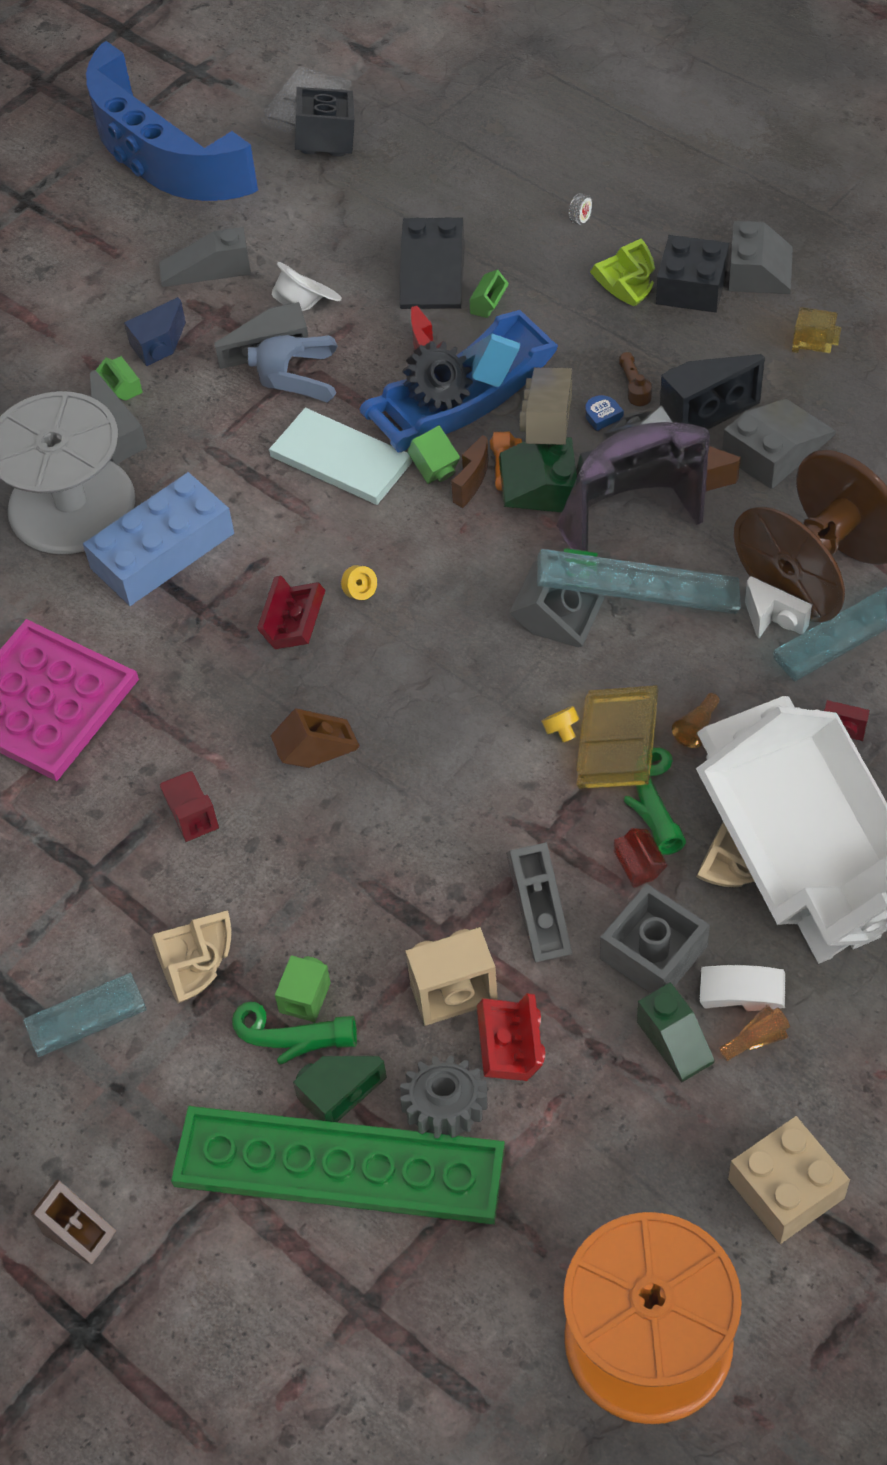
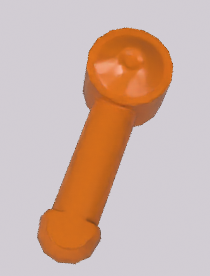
M510 431L494 432L490 439V449L495 456V486L499 491H502L499 465L500 452L522 443V439L515 438Z

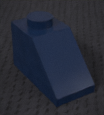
M179 297L124 322L129 344L146 366L174 354L186 324L182 302Z

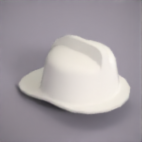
M281 262L277 263L282 271L272 289V296L283 305L299 302L302 311L313 307L322 297L341 301L342 297L327 286L300 275Z

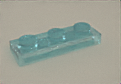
M128 973L24 1018L23 1021L38 1057H41L147 1009L132 974Z

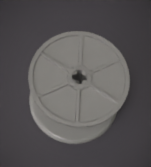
M48 392L24 399L10 407L0 416V480L14 487L8 503L9 523L16 536L36 550L52 554L84 552L83 543L134 509L135 490L132 481L120 466L110 461L118 442L117 423L110 410L98 400L76 392Z

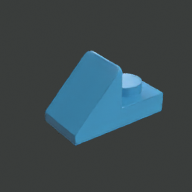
M492 333L463 351V356H466L467 359L462 364L472 367L473 379L499 387L519 351L520 343Z

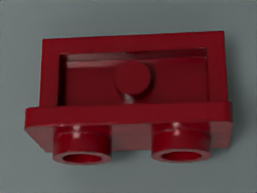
M282 576L274 577L257 626L258 631L274 649L309 644L326 590L319 582L291 587Z

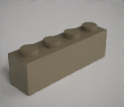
M534 367L532 378H527L524 400L522 401V412H520V432H526L527 444H566L572 400V368Z

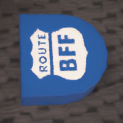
M598 395L592 397L586 403V419L596 431L619 421L624 416V410L611 397Z

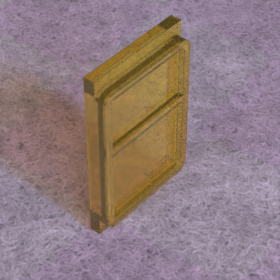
M657 685L588 691L585 697L576 767L578 773L577 786L579 789L649 784L659 692Z

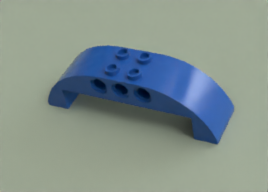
M107 41L97 48L89 61L86 72L87 89L101 142L119 163L125 164L137 177L141 176L159 190L185 199L219 201L240 198L258 191L251 144L231 131L206 148L202 147L133 96L123 52Z

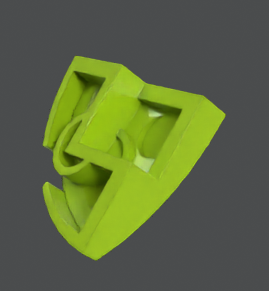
M641 238L621 247L615 256L594 264L590 273L615 297L635 306L646 298L653 287L654 282L651 281L650 283V274L655 270V265L650 250Z

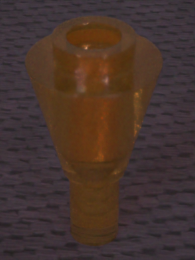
M709 693L700 706H697L673 723L672 733L681 745L689 748H698L703 745L697 732L709 725L711 714L720 702L716 694Z
M766 1004L742 1029L739 1036L719 1047V1050L724 1059L729 1061L747 1049L751 1050L788 1039L786 1030L790 1028V1024L779 1007L772 1010Z

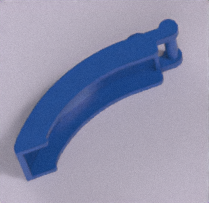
M521 310L498 315L493 324L466 349L492 333L520 343L519 351L499 387L473 379L471 371L466 375V378L473 381V384L467 388L470 393L469 396L463 399L462 403L457 407L443 412L439 408L432 413L429 407L422 406L420 408L418 406L419 402L414 398L410 399V391L403 384L406 381L405 379L386 385L382 396L363 402L360 407V413L365 419L372 420L391 440L390 444L397 452H403L409 448L413 439L439 425L444 433L448 434L476 421L497 408L526 384L527 378H532L534 367L542 368L556 352L558 345ZM463 351L456 356L458 358L463 356ZM434 373L435 378L440 381L439 377ZM386 411L403 430L399 431L382 412Z

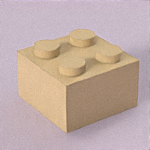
M480 927L473 930H459L450 937L434 942H420L412 949L405 950L410 985L424 1026L477 1010V1004L482 998L498 1000L496 969Z
M797 1116L731 1160L728 1178L730 1183L780 1244L845 1199L850 1182L847 1175Z

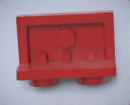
M526 993L519 1002L482 998L477 1004L484 1077L528 1081L542 1067L545 1060V1047L541 1044L539 1030L541 1013L536 1005L535 994Z

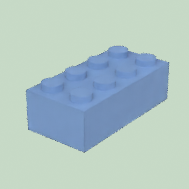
M187 472L85 541L83 546L90 569L131 606L232 536L234 529L229 507Z

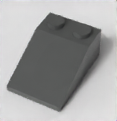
M785 398L745 411L724 429L722 451L741 457L740 469L772 490L799 467L807 455L817 451L834 437L836 431Z

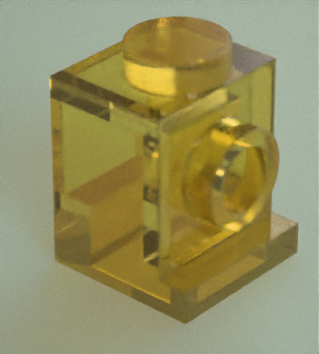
M800 307L794 330L792 352L798 353L800 348L831 353L832 345L838 346L842 327L836 326L838 313Z

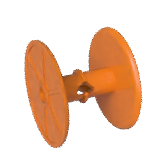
M656 1212L634 1213L614 1219L595 1230L581 1244L571 1260L565 1278L564 1309L567 1319L564 1342L567 1360L573 1376L594 1403L612 1415L624 1420L642 1424H662L690 1416L705 1406L716 1395L723 1385L731 1366L734 1347L733 1339L739 1325L742 1306L741 1289L735 1268L720 1244L706 1231L690 1221L677 1216Z

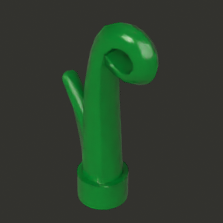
M654 747L646 750L637 760L634 778L640 802L630 796H625L624 802L635 810L648 825L658 852L662 855H671L680 851L685 846L686 840L680 826L674 823L650 778V776L662 775L671 767L673 762L672 755L664 748ZM661 760L659 764L651 765L653 762Z
M245 1002L238 1006L233 1013V1029L237 1036L246 1043L262 1047L289 1048L277 1058V1063L280 1065L304 1053L320 1048L333 1046L349 1048L356 1047L357 1026L354 1016L335 1017V1020L300 1026L264 1029L267 1019L266 1011L259 1003ZM255 1013L256 1021L253 1026L248 1028L245 1025V1018L247 1015Z

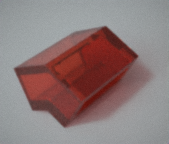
M631 828L624 836L614 839V853L633 888L655 880L668 866L648 829Z

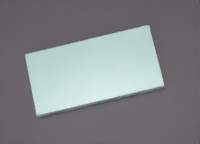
M308 408L303 409L269 448L270 457L376 505L379 504L412 463V459L407 452H397L387 443Z

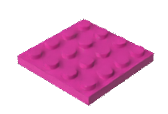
M26 619L0 649V753L58 781L139 680L137 671Z

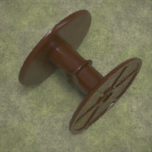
M818 450L810 453L803 459L796 475L798 497L808 519L801 523L789 514L769 507L750 508L744 511L735 522L734 543L740 561L749 576L812 604L810 621L826 622L832 620L840 613L845 601L843 577L832 556L837 552V549L863 563L873 565L887 564V485L872 470L858 460L837 451Z

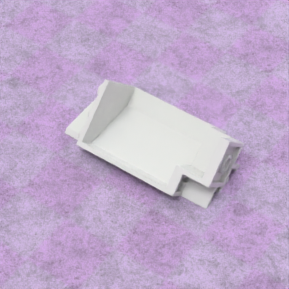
M782 696L708 725L697 732L708 755L706 756L707 760L697 767L696 770L777 925L798 924L818 964L832 959L834 955L851 945L852 949H855L881 938V934L887 931V802L837 713L795 708L788 696Z

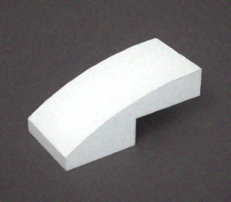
M747 965L701 967L700 1003L705 1009L743 1005L747 1012L785 1008V972L783 969Z

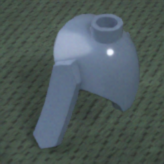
M280 335L265 339L258 347H248V365L256 366L262 386L303 394L324 402L330 401L336 394L334 387L329 384L287 373L288 363L292 356L325 359L331 356L338 347L335 339L331 336L295 338L290 335Z

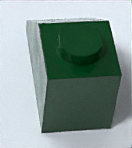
M671 982L638 1001V1025L681 1083L714 1063L715 1059L694 1012Z
M322 1056L314 1064L309 1063L298 1072L293 1085L297 1099L318 1120L338 1122L387 1078L384 1061L379 1056Z

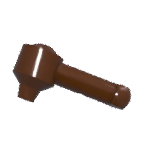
M624 352L619 357V365L624 369L629 381L628 400L635 406L647 405L652 399V384L649 380L645 379L644 375L638 373L634 363V356L629 352Z

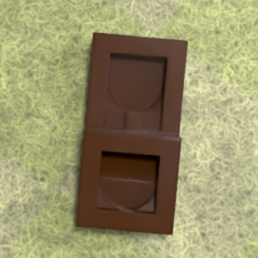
M483 435L462 454L463 470L451 480L453 503L461 508H464L476 494L488 468V438Z

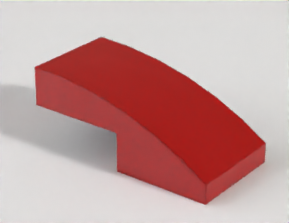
M417 305L412 307L411 324L415 350L420 345L425 346L430 341H433L432 323Z

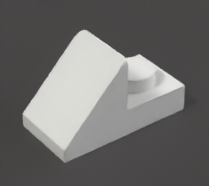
M752 576L749 577L747 580L745 604L757 638L761 637L771 621L778 623L784 629L803 635L809 627L812 604Z

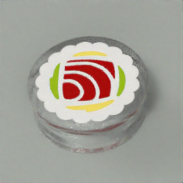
M578 193L573 197L569 207V218L572 223L585 225L588 222L593 209V200L590 195Z

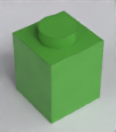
M440 425L413 439L407 452L427 484L436 479L442 482L450 478L456 472L455 468L460 460V456Z
M291 955L275 993L279 1013L316 1022L331 984L327 965L314 957L306 956L299 958Z

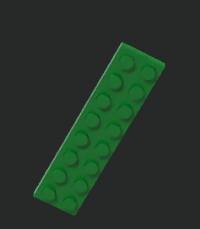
M188 1106L171 1182L177 1188L495 1225L505 1141L463 1136L451 1138L450 1135L441 1134L439 1138H434V1133L428 1132L421 1134L419 1131Z

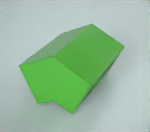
M499 270L483 275L469 300L470 314L488 318L492 310L497 306L509 284ZM489 292L493 293L491 298L487 296Z
M122 356L113 360L106 357L96 369L97 373L118 398L126 401L143 393L139 378Z

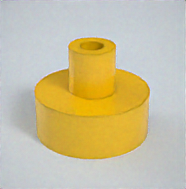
M351 566L342 576V590L349 598L366 600L376 591V574L366 566Z
M571 706L544 718L541 722L547 734L558 731L562 742H566L576 737L571 724L577 722L579 717L574 706Z

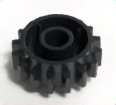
M430 341L425 346L420 345L406 359L409 365L402 371L406 375V381L403 384L410 391V399L414 398L419 402L418 406L420 408L422 406L429 407L432 413L440 408L443 412L457 407L462 403L463 399L469 396L470 393L467 388L473 384V381L466 378V375L472 371V368L463 366L462 363L467 358L466 356L459 358L456 356L457 347H453L449 351L447 350L446 342L442 341L436 346L434 341ZM434 373L439 377L440 381L435 378Z

